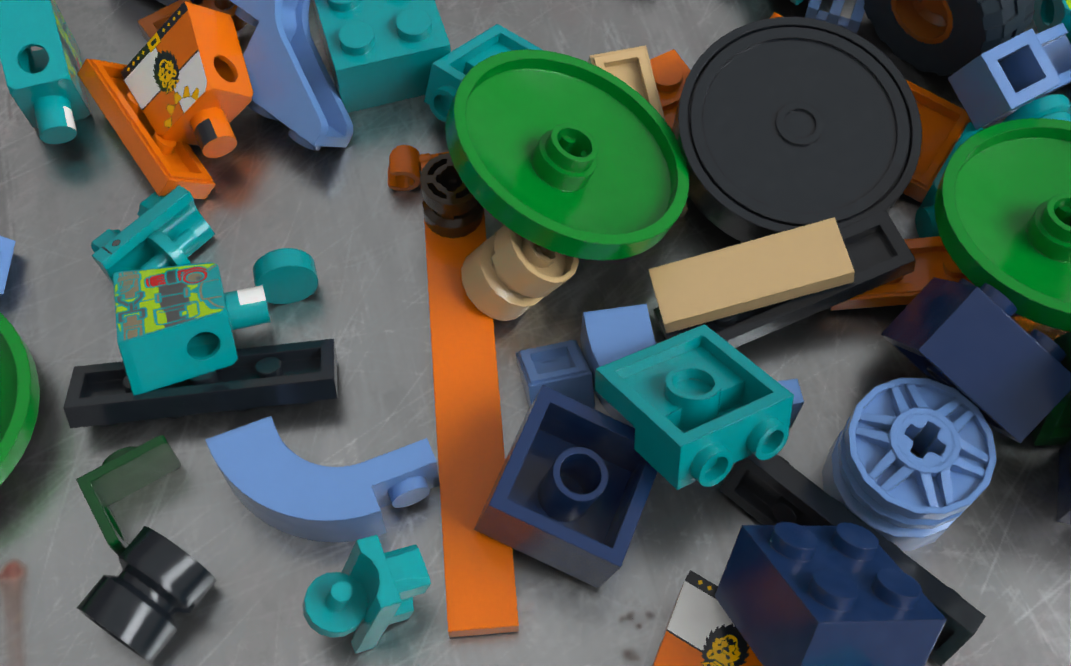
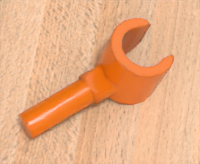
M410 145L397 146L389 156L388 186L396 191L415 189L420 184L421 162H428L438 155L449 152L420 154L416 148Z

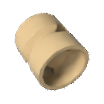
M503 225L494 235L465 258L461 268L462 284L468 298L478 310L493 319L501 321L514 320L570 279L576 273L579 258L563 255L538 246Z

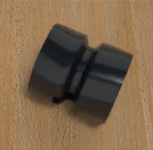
M144 526L118 557L123 571L118 576L103 575L77 606V609L124 646L147 662L152 663L177 632L173 618L176 612L191 613L217 580L204 566L179 546L155 530Z

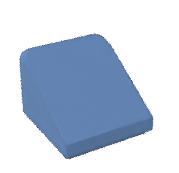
M576 340L516 352V361L529 408L542 385L593 409L595 408L592 373Z

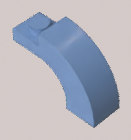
M271 416L205 439L212 457L240 502L266 524L286 534L302 539L337 543L353 542L373 535L385 534L387 532L380 508L390 504L395 508L413 505L426 498L430 494V489L440 486L437 461L427 438L367 461L344 467L317 465L293 453L280 438Z

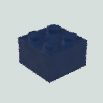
M933 277L881 333L889 343L929 379L958 390L977 406L990 428L1019 443L1071 391V372L1061 364L1067 357L1065 351L1039 330L1033 329L1028 334L1011 318L1017 311L1015 305L1000 291L987 283H984L979 288L963 278L959 282Z
M542 385L525 415L474 530L599 588L622 566L657 471L634 450L635 428Z
M780 522L776 525H742L715 593V598L763 666H925L947 620L923 594L920 584L913 577L904 573L882 549L877 537L872 532L857 524L846 522L840 523L837 526H806L791 522Z

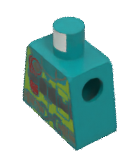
M0 0V59L11 96L31 126L38 128L41 141L48 144H62L73 140L77 136L74 121L87 118L91 114L87 88L77 75L82 67L78 44L54 0ZM36 46L43 49L32 51L31 47Z
M212 262L113 273L117 343L133 396L232 366L238 360L233 330L271 323L263 285L225 293L219 266Z

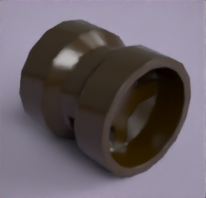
M449 153L438 155L429 160L422 169L420 177L425 223L433 232L442 237L458 238L472 233L482 222L484 207L475 199L461 180Z

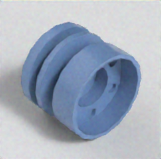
M900 377L875 386L854 408L844 429L839 433L829 450L822 470L823 489L880 535L897 545L902 551L915 550L935 542L990 485L997 461L993 432L979 408L958 390L929 378ZM910 450H915L920 454V456H915L913 453L910 452Z

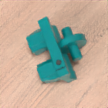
M179 185L166 196H158L154 192L142 201L137 213L139 218L123 231L107 229L92 241L91 248L95 253L91 256L114 286L113 273L191 264L188 257L211 239L215 233L198 211L191 193Z
M378 535L356 540L342 572L325 573L317 577L307 588L302 607L303 615L308 625L318 634L330 638L344 637L354 632L351 644L355 654L375 648L388 625L410 618L414 612L413 597L424 594L431 584L418 546L415 544L384 553Z

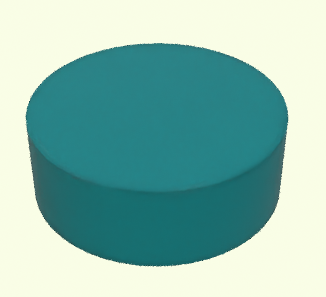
M294 248L273 250L260 257L253 266L255 287L263 285L266 302L272 304H290L302 301L312 295L318 287L315 261L311 255L302 250Z

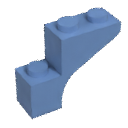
M230 0L238 6L235 14L243 21L256 27L243 54L253 89L252 101L248 104V107L266 118L281 121L290 128L288 132L289 137L308 149L318 151L322 146L346 148L353 135V123L312 39L309 27L310 0Z
M1063 23L1037 34L1031 28L982 53L948 77L976 130L989 123L993 124L1012 114L1023 105L1071 83V43L1066 36L1068 31Z

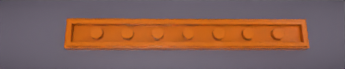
M421 162V173L428 162ZM483 213L482 222L475 231L458 238L442 237L428 227L424 219L448 634L450 638L519 632L512 547L474 530L505 462L493 318L478 310L468 298L462 284L461 273L465 258L487 240L485 215Z

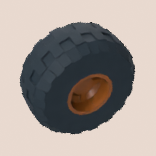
M864 0V10L867 18L871 20L875 28L874 32L882 43L885 42L892 49L894 55L902 61L905 60L912 64L915 69L924 73H937L938 76H951L982 53L1023 33L1031 23L1035 12V0Z

